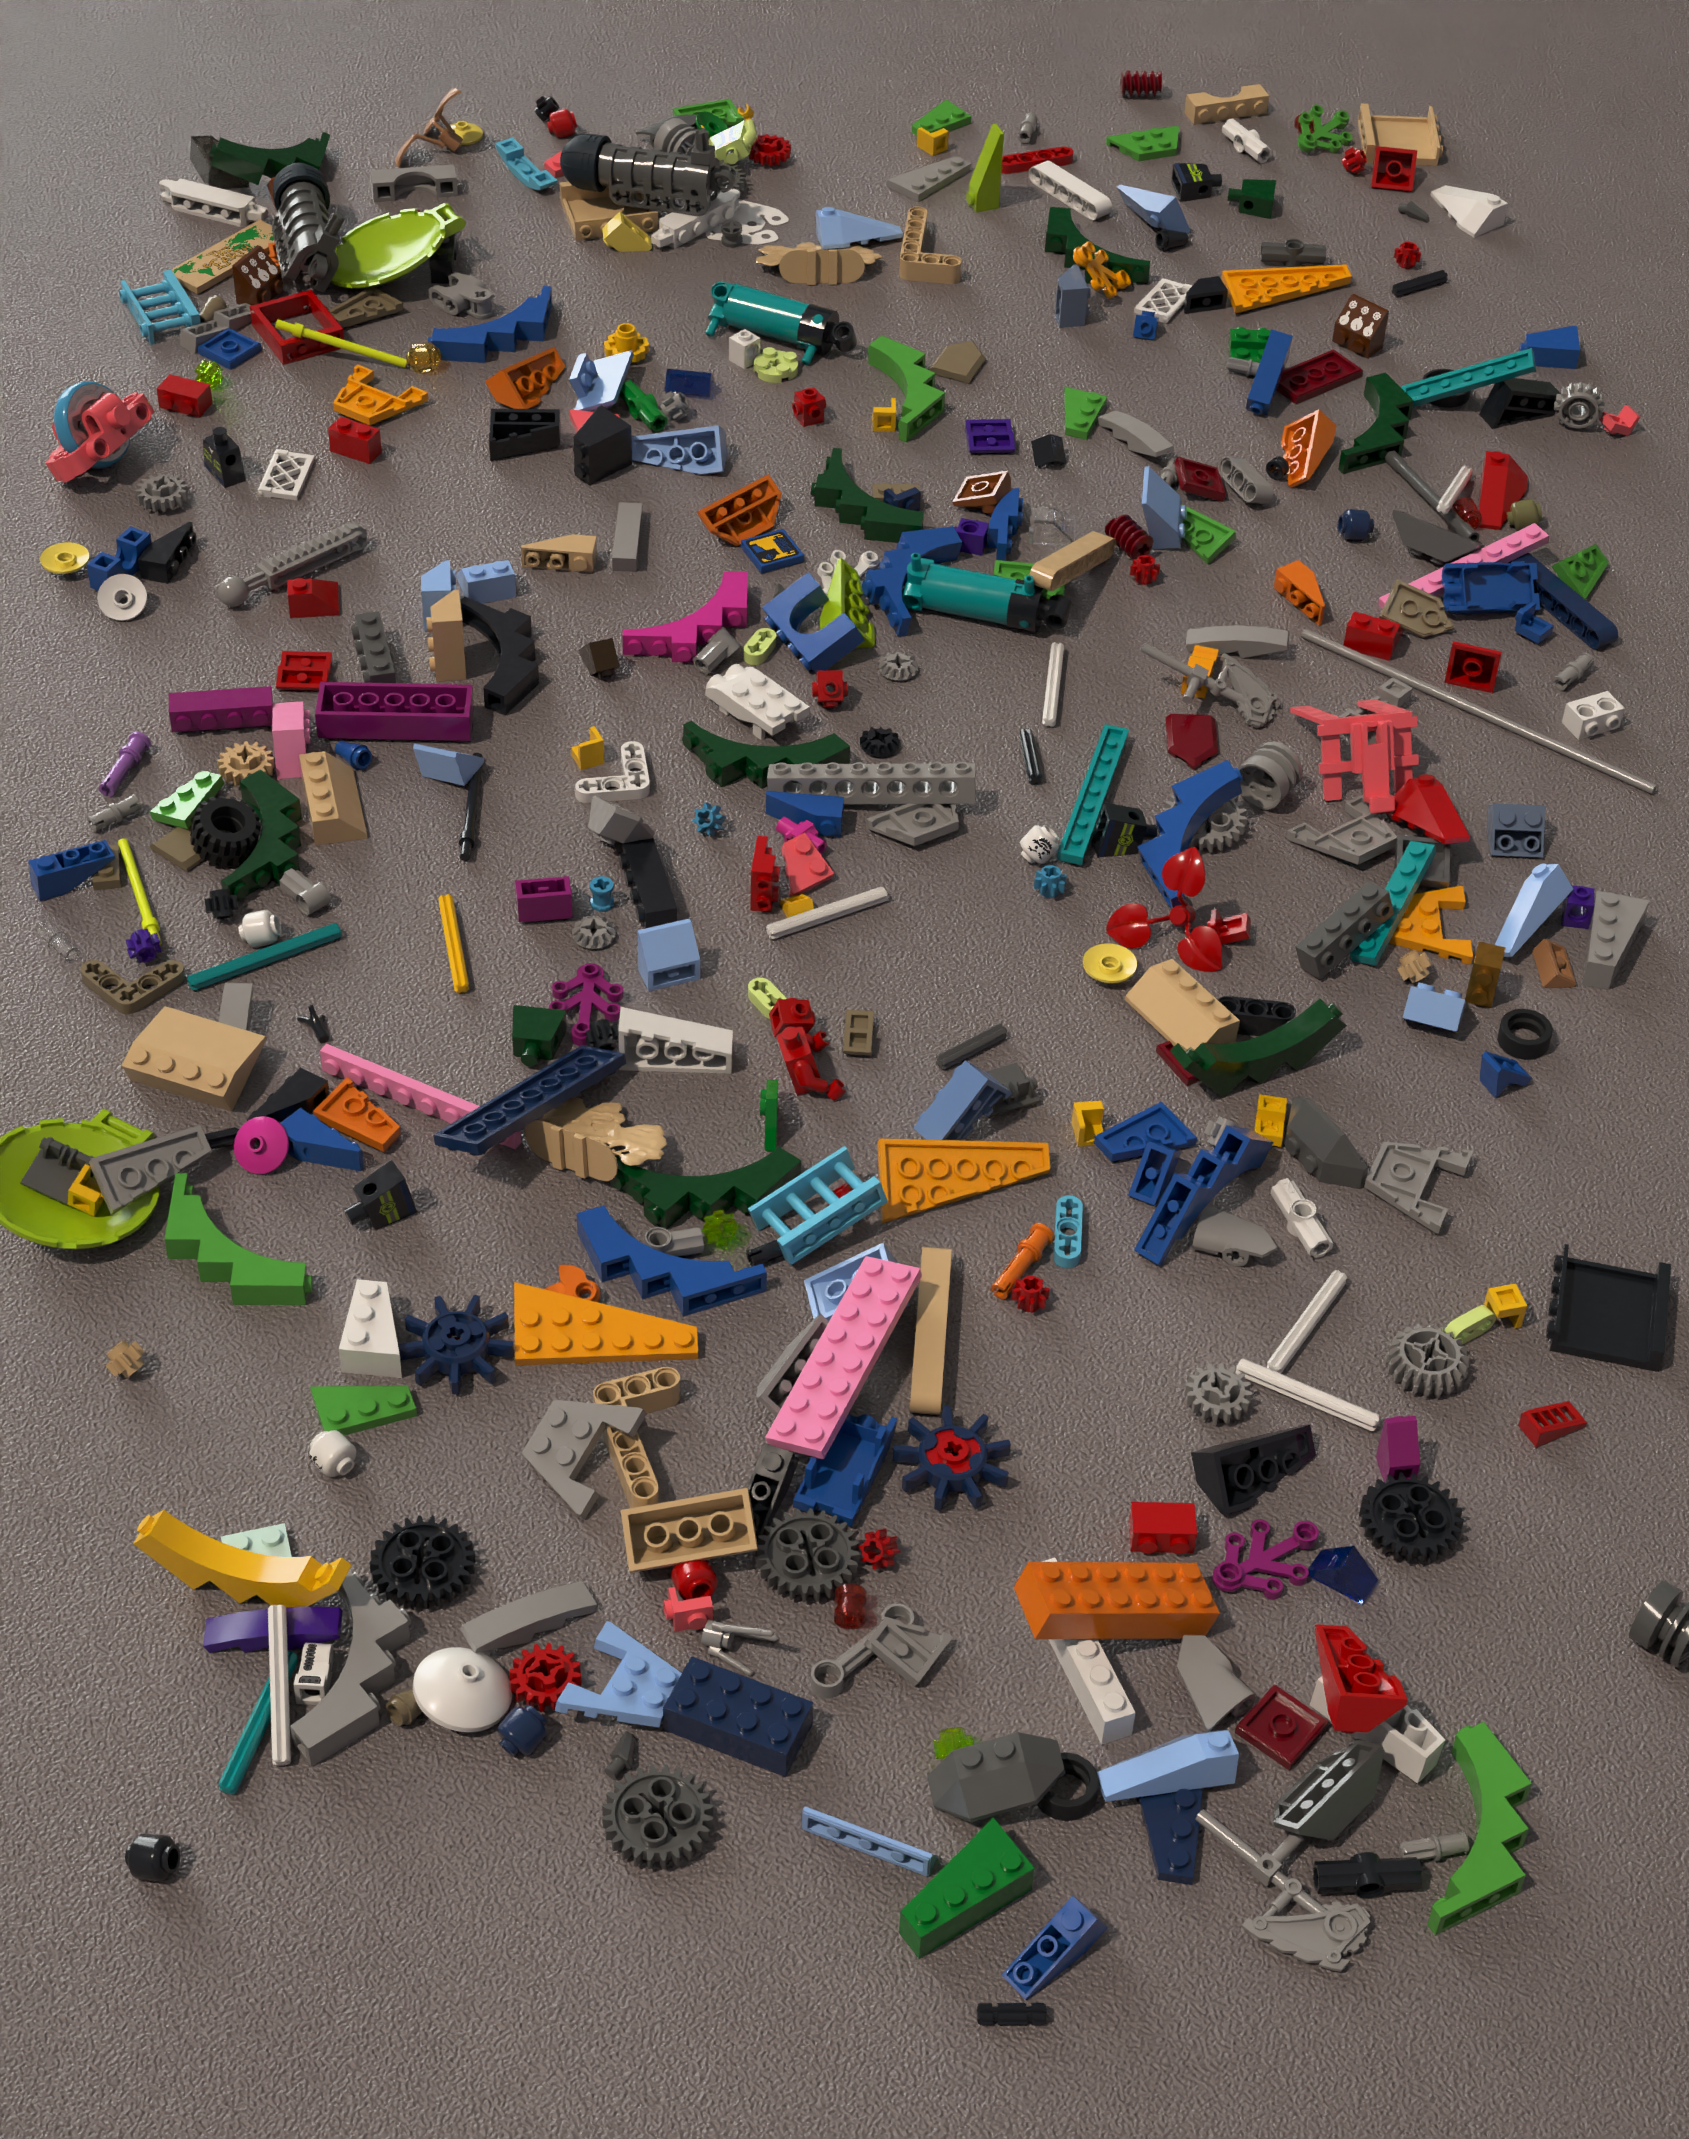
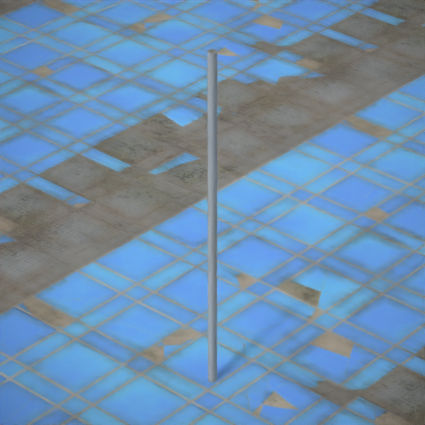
M1304 629L1301 637L1388 677H1393L1406 685L1643 791L1654 794L1657 785L1308 629Z

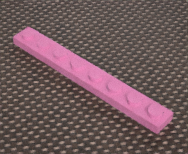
M1534 523L1452 563H1508L1549 543V535ZM1443 567L1409 583V585L1436 597L1444 594L1441 578ZM1390 593L1379 598V606L1382 609Z
M325 1044L320 1050L322 1070L328 1074L342 1079L349 1077L354 1085L367 1088L379 1095L396 1100L403 1105L418 1109L427 1115L447 1121L449 1124L480 1107L329 1044ZM521 1131L515 1132L499 1144L516 1150L521 1144Z

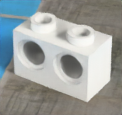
M1608 691L1566 703L1562 723L1578 740L1620 728L1625 708Z

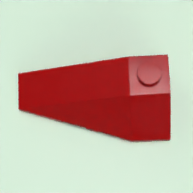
M1486 451L1481 473L1477 527L1500 530L1507 521L1506 513L1511 511V504L1519 501L1527 492L1528 476L1509 454L1499 451Z
M1315 1624V1636L1327 1709L1334 1731H1341L1347 1734L1355 1732L1368 1733L1407 1705L1408 1699L1401 1681L1395 1675L1388 1676L1384 1672L1382 1661L1380 1659H1372L1366 1653L1367 1646L1348 1626Z

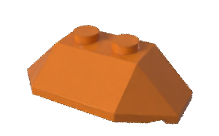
M768 474L699 510L697 514L710 533L738 547L741 545V540L758 536L774 527L782 493Z

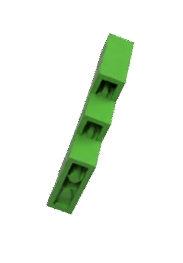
M881 335L868 347V364L886 373L901 388L905 401L902 405V418L898 423L899 440L908 442L944 412L945 392L935 388V372L925 369L926 353Z
M175 1173L165 1233L168 1259H197L200 1282H230L233 1305H306L307 1293H312L313 1276L307 1275L306 1263L271 1259L248 1251L232 1242L215 1227L202 1205L200 1195H195L194 1185H189L188 1174Z
M1485 1722L1473 1727L1470 1725L1465 1726L1459 1730L1455 1736L1451 1752L1461 1767L1473 1796L1476 1811L1475 1843L1461 1867L1450 1877L1445 1897L1437 1900L1431 1907L1432 1910L1427 1925L1435 1936L1519 1894L1526 1876L1510 1853L1523 1847L1529 1830L1513 1808L1526 1802L1532 1783Z

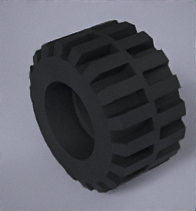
M219 796L218 799L212 797L208 799V802L203 801L200 804V808H197L190 834V843L194 846L193 850L195 853H200V858L204 861L209 860V864L212 865L217 863L221 864V867H227V865L236 867L238 862L243 864L255 849L261 830L260 817L254 813L255 809L252 806H246L247 802L243 800L237 801L235 797L231 796L230 799L225 798V796ZM220 830H226V831H229V832H231V833H225V832H222V831H220Z

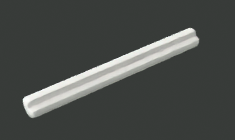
M1463 466L1439 501L1436 507L1438 512L1442 511L1443 514L1449 512L1470 480L1473 473L1472 468L1468 469L1467 466Z
M1056 642L1051 644L1042 720V724L1045 727L1056 725L1064 645L1062 643L1057 644Z
M878 887L770 923L766 926V932L770 939H776L886 902L888 900V893L884 887Z
M1339 1270L1331 1273L1268 1360V1369L1280 1374L1283 1372L1346 1284L1347 1275L1345 1273H1341Z
M1242 1358L1236 1367V1374L1244 1373L1245 1379L1371 1432L1375 1431L1379 1424L1380 1416L1374 1412Z
M272 1605L268 1608L272 1763L276 1766H284L291 1762L287 1618L284 1605Z

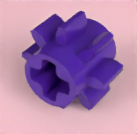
M148 929L134 931L130 939L126 940L130 959L136 957L139 963L153 961L157 953L162 951L159 945L158 934L154 933L151 935Z

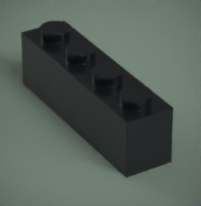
M654 838L623 843V854H619V863L621 870H626L624 872L625 883L627 887H631L630 897L632 905H637L636 916L638 923L642 922L644 929L676 922L677 906Z

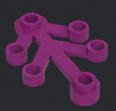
M592 963L579 967L577 976L568 982L557 981L552 985V996L556 999H565L569 992L583 986L582 991L567 1000H555L549 1004V1009L566 1010V1013L580 1005L578 1022L571 1030L572 1042L577 1046H588L585 1037L587 1036L586 1031L590 1030L592 1005L604 1014L605 1019L612 1022L620 1019V1005L606 1002L594 992V988L597 987L606 993L609 1001L619 1002L623 999V987L619 984H610L604 979L602 967Z
M1257 1519L1251 1524L1250 1536L1252 1537L1249 1558L1240 1564H1237L1238 1554L1243 1551L1245 1539L1239 1533H1229L1226 1536L1224 1545L1227 1551L1225 1561L1221 1562L1213 1570V1583L1217 1588L1226 1592H1234L1241 1587L1263 1591L1265 1597L1272 1600L1281 1597L1283 1590L1282 1581L1275 1577L1263 1579L1249 1574L1259 1571L1288 1577L1291 1584L1303 1586L1306 1584L1309 1575L1306 1566L1302 1564L1290 1565L1275 1562V1560L1298 1548L1309 1550L1314 1547L1319 1535L1317 1526L1309 1521H1300L1294 1526L1292 1537L1263 1551L1264 1541L1269 1536L1270 1525L1265 1520ZM1256 1529H1263L1264 1532H1258ZM1230 1542H1237L1239 1545H1233ZM1294 1573H1300V1574H1302L1303 1576H1302V1577H1298V1576L1294 1575ZM1273 1586L1278 1590H1271L1268 1587Z

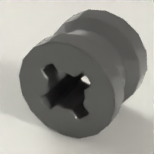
M737 221L724 222L721 226L723 234L721 237L722 244L730 248L740 246L743 242L741 235L742 225Z

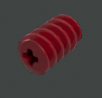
M1129 70L1126 71L1125 75L1121 72L1120 90L1122 96L1128 91L1130 97H1132L1134 91H1136L1138 97H1140L1142 91H1144L1145 96L1148 97L1149 92L1152 91L1153 96L1156 97L1157 92L1160 91L1161 93L1162 71H1158L1156 77L1154 71H1150L1148 77L1146 71H1142L1140 76L1137 70L1133 72L1132 76Z
M1129 515L1116 517L1105 526L1106 535L1115 538L1116 545L1132 560L1137 559L1141 555H1149L1154 542L1153 538L1141 526L1137 525V522L1132 520Z

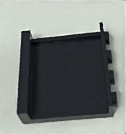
M1564 1244L1562 1255L1556 1254L1553 1272H1557L1558 1277H1553L1551 1294H1556L1555 1299L1551 1298L1548 1316H1553V1321H1548L1546 1338L1551 1339L1549 1351L1658 1372L1665 1352L1671 1264L1659 1262L1656 1274L1569 1258V1245Z

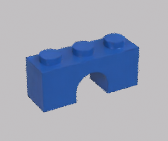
M131 526L116 539L117 552L115 556L100 552L87 564L90 587L99 591L102 583L111 576L117 574L133 576L139 571L138 559L146 546L152 543L151 534Z

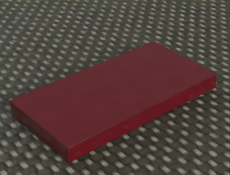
M1333 349L1285 369L1277 391L1293 403L1299 404L1362 377L1363 370Z

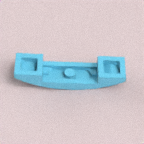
M513 137L495 143V147L508 169L527 187L541 190L558 184V180L547 170L540 171L524 156V148Z

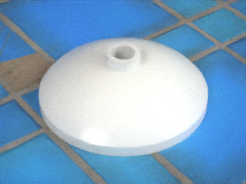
M451 1647L431 1653L419 1664L413 1679L414 1698L422 1712L435 1723L454 1731L477 1732L493 1727L504 1718L512 1700L510 1680L503 1668L489 1656L481 1652L474 1653L472 1649Z

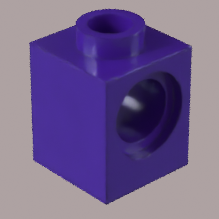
M961 518L958 527H954L962 541L960 552L982 556L988 542L989 523Z
M1572 886L1573 890L1563 901L1562 926L1589 929L1594 910V888Z

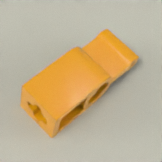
M1195 645L1187 665L1192 668L1196 664L1209 670L1207 676L1212 678L1219 649ZM1185 675L1182 682V695L1185 694L1189 685L1187 683L1188 677ZM1201 685L1194 697L1205 699L1209 688Z

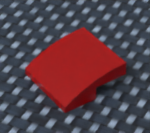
M282 651L281 663L278 666L276 689L319 691L320 682H329L333 660L332 652Z

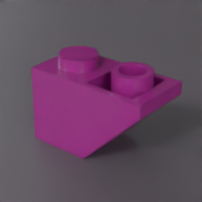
M1395 1416L1385 1418L1376 1454L1384 1482H1386L1388 1474L1395 1480H1398L1400 1472L1405 1475L1406 1479H1410L1412 1473H1416V1476H1418L1420 1454L1416 1416Z

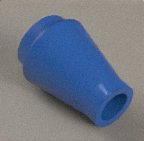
M342 740L335 746V753L341 756L354 769H364L371 763L372 753L365 745Z

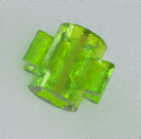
M204 359L201 365L198 364L194 370L198 374L195 380L208 383L212 389H215L217 384H220L224 379L220 375L223 368L215 361L207 362Z
M717 1210L713 1212V1215L704 1217L706 1222L702 1232H704L705 1237L708 1239V1244L717 1242L718 1247L728 1246V1242L737 1240L735 1235L740 1226L734 1219L733 1213L725 1215L724 1210Z
M963 1727L940 1730V1739L933 1740L936 1759L943 1758V1760L952 1750L974 1745L972 1735H965Z

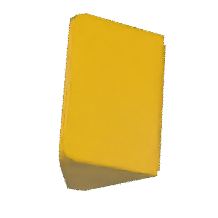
M804 894L780 899L779 905L787 918L814 909L812 898Z

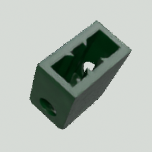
M1244 179L1241 189L1229 188L1227 201L1239 202L1238 212L1271 219L1276 180Z
M514 1005L512 1023L513 1055L521 1057V1062L529 1067L535 1066L538 1059H553L567 1031L566 1010Z

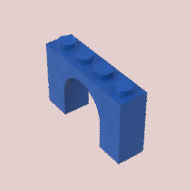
M808 572L764 605L762 609L767 615L764 620L772 630L777 628L776 634L784 644L788 641L790 644L787 647L795 657L800 655L799 661L807 671L812 669L816 674L817 671H826L865 640L856 625L845 613H842L817 632L810 634L799 633L800 626L805 618L829 600L821 586Z

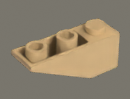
M572 534L521 545L522 567L593 573L597 558V536Z

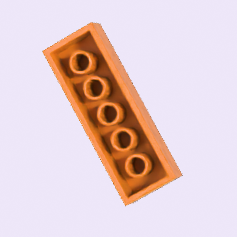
M1028 1562L1013 1587L1035 1639H1181L1183 1635L1206 1636L1220 1614L1197 1563Z

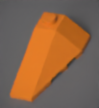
M552 347L502 369L487 379L485 383L496 402L514 409H530L539 404L541 397L547 393L549 386L558 378L566 366L556 348Z
M1320 409L1284 426L1281 446L1285 450L1283 458L1289 464V472L1286 475L1290 488L1310 479L1334 441L1337 425Z

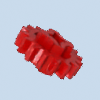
M768 134L758 135L748 155L749 160L754 159V163L759 162L761 165L768 163L769 166L780 165V161L787 162V159H790L791 144H789V140H784V137L779 138L777 135L772 137Z
M547 1643L545 1649H540L538 1644H534V1652L530 1653L525 1649L522 1650V1659L514 1658L513 1669L509 1670L511 1693H516V1701L519 1703L526 1700V1705L531 1707L535 1704L539 1705L540 1712H544L548 1705L555 1711L556 1702L568 1682L577 1686L582 1685L580 1662H575V1654L573 1652L565 1655L564 1646L562 1645L557 1650H552L551 1643Z

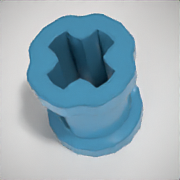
M599 876L591 880L590 890L593 893V897L590 900V905L593 910L607 912L614 906V898L611 896L614 884L610 878Z

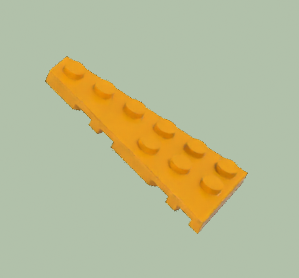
M1347 264L1222 271L1221 275L1222 282L1228 289V297L1235 313L1350 284L1352 277Z
M879 1138L877 1142L879 1181L888 1200L887 1203L881 1206V1224L1048 1174L1050 1171L1049 1144L1040 1142Z
M514 1282L515 1366L698 1359L696 1326Z

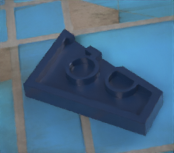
M1180 1789L1177 1792L1138 1797L1143 1824L1146 1826L1149 1837L1148 1844L1157 1879L1192 1885L1199 1822L1195 1819L1201 1809L1202 1789Z

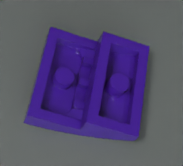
M1011 419L965 420L969 453L1015 452Z

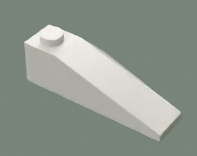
M1446 185L1431 191V197L1441 208L1447 209L1450 219L1454 218L1457 221L1456 226L1473 238L1504 225L1508 203L1497 195Z

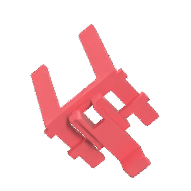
M1377 699L1357 701L1358 707L1378 713L1359 716L1338 717L1311 706L1290 707V713L1320 724L1317 725V735L1321 736L1322 763L1319 764V774L1323 776V799L1326 801L1342 799L1341 772L1352 771L1355 774L1362 773L1363 801L1369 803L1370 813L1394 812L1395 796L1389 792V770H1394L1395 793L1409 779H1413L1412 765H1419V755L1412 754L1411 727H1418L1417 716H1412L1411 711ZM1368 731H1376L1375 744H1368ZM1350 733L1351 760L1341 761L1340 734Z

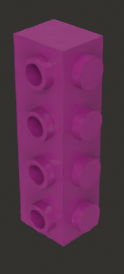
M271 686L169 693V717L172 732L272 725L273 696Z

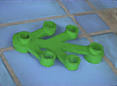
M1313 105L1310 114L1303 112L1298 119L1302 129V134L1298 137L1297 143L1299 149L1308 153L1315 148H1320L1337 153L1341 148V144L1349 145L1353 138L1349 132L1344 131L1341 135L1330 133L1335 128L1344 129L1349 122V114L1346 111L1340 110L1334 114L1330 122L1322 126L1321 115L1324 110L1320 105ZM1313 120L1314 132L1311 134L1309 124ZM1321 138L1325 140H1330V142L1327 143L1324 141H1320L1319 139Z

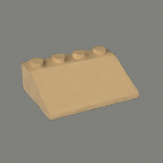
M164 1006L133 1041L121 1066L133 1082L233 1111L267 1038L257 1033Z

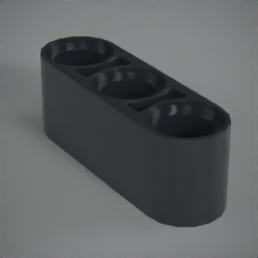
M1223 996L1218 999L1222 1005L1240 1020L1237 1034L1261 1036L1286 1024L1296 1016L1295 1007L1286 1002Z

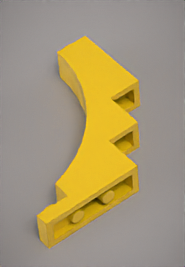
M165 1510L160 1511L154 1516L148 1515L141 1521L137 1528L139 1535L133 1543L193 1590L211 1581L238 1603L258 1595L271 1606H310L337 1592L352 1566L342 1557L330 1564L325 1563L322 1565L312 1556L276 1557L242 1550L202 1534Z

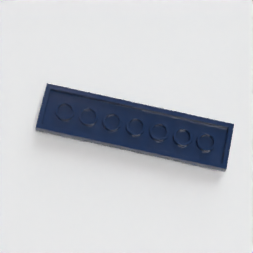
M581 1045L433 1134L434 1143L436 1146L445 1147L451 1151L468 1152L473 1156L483 1155L489 1148L504 1142L507 1137L515 1132L525 1129V1126L543 1118L544 1114L552 1109L561 1107L565 1101L580 1095V1092L586 1088L598 1084V1081L607 1075L614 1074L617 1069L627 1064L625 1053Z

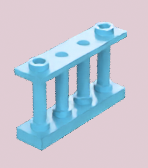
M172 270L163 271L164 280L161 283L133 290L129 288L125 280L121 281L122 290H119L120 300L127 305L140 327L142 337H146L150 345L155 344L154 332L184 325L185 327L201 324L199 312ZM161 292H164V294L167 293V295H162L137 301L136 299L139 297L148 296ZM168 303L174 305L148 312H144L143 310L146 308H151ZM178 314V316H182L156 323L150 322V320Z
M845 1146L748 1208L753 1222L759 1231L770 1225L779 1234L780 1238L777 1239V1242L785 1260L790 1265L888 1202L881 1182L875 1176L863 1183L853 1173L852 1170L855 1167ZM842 1177L853 1190L839 1199L828 1186ZM818 1193L829 1206L814 1214L804 1201ZM794 1209L805 1221L790 1230L780 1217Z

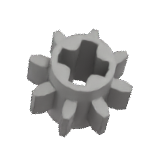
M670 391L663 396L665 401L662 402L661 409L666 417L680 420L687 415L686 410L689 407V402L683 393H677L676 391L673 393Z
M1220 1116L1216 1122L1209 1120L1204 1133L1210 1136L1207 1143L1216 1146L1226 1125L1236 1127L1238 1125Z

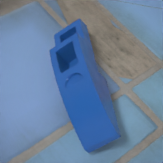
M1014 488L1000 500L990 519L987 548H997L996 560L1006 561V554H1011L1012 535H1016L1017 526H1022L1023 498H1019V488Z

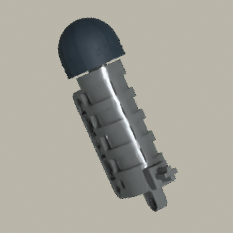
M706 128L696 130V145L692 149L691 155H683L679 152L668 153L657 149L646 150L636 146L625 147L621 144L612 143L608 136L586 133L570 139L563 148L560 157L561 169L570 184L582 190L603 192L606 187H609L610 199L615 204L703 216L710 208V201L715 200L720 192L729 191L735 183L734 175L730 171L720 169L719 161L715 158V146L709 145V135ZM720 177L727 178L729 185H723ZM635 193H642L645 197V200H638L635 196ZM675 198L682 199L685 206L677 205Z
M292 163L279 171L273 182V199L277 213L273 219L272 232L282 277L292 281L297 278L301 270L308 272L311 288L323 293L338 269L339 260L336 246L340 241L338 231L345 217L341 216L339 212H333L330 219H328L327 210L330 205V194L326 180L321 172L304 163Z

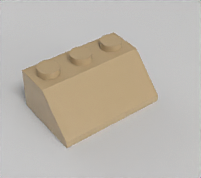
M453 590L430 607L431 617H426L427 633L432 632L433 636L428 637L429 652H434V657H429L430 672H435L436 682L466 680L459 590Z

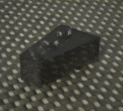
M191 136L190 160L205 185L221 189L249 188V181L210 165L213 157L209 156L212 145L218 144L219 141L213 136Z

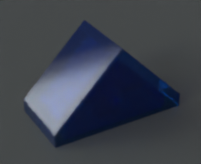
M1355 1546L1323 1549L1308 1568L1309 1577L1362 1605L1378 1582L1377 1577Z

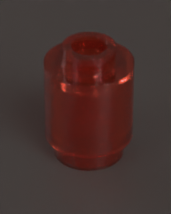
M1469 497L1458 499L1453 504L1452 509L1474 530L1477 529L1481 524L1482 516L1473 499Z

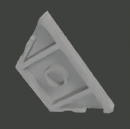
M905 804L867 818L866 827L872 831L916 846L958 830L959 821L956 813V804Z

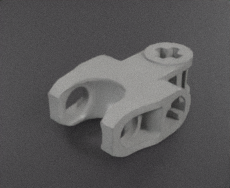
M456 272L448 276L449 287L435 285L429 288L430 301L448 314L456 315L462 311L477 319H486L493 315L491 291L486 289L485 284L480 279L471 275ZM436 293L443 297V301L437 298Z

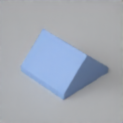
M414 744L413 746L423 777L463 786L467 784L482 766L485 759L420 744Z

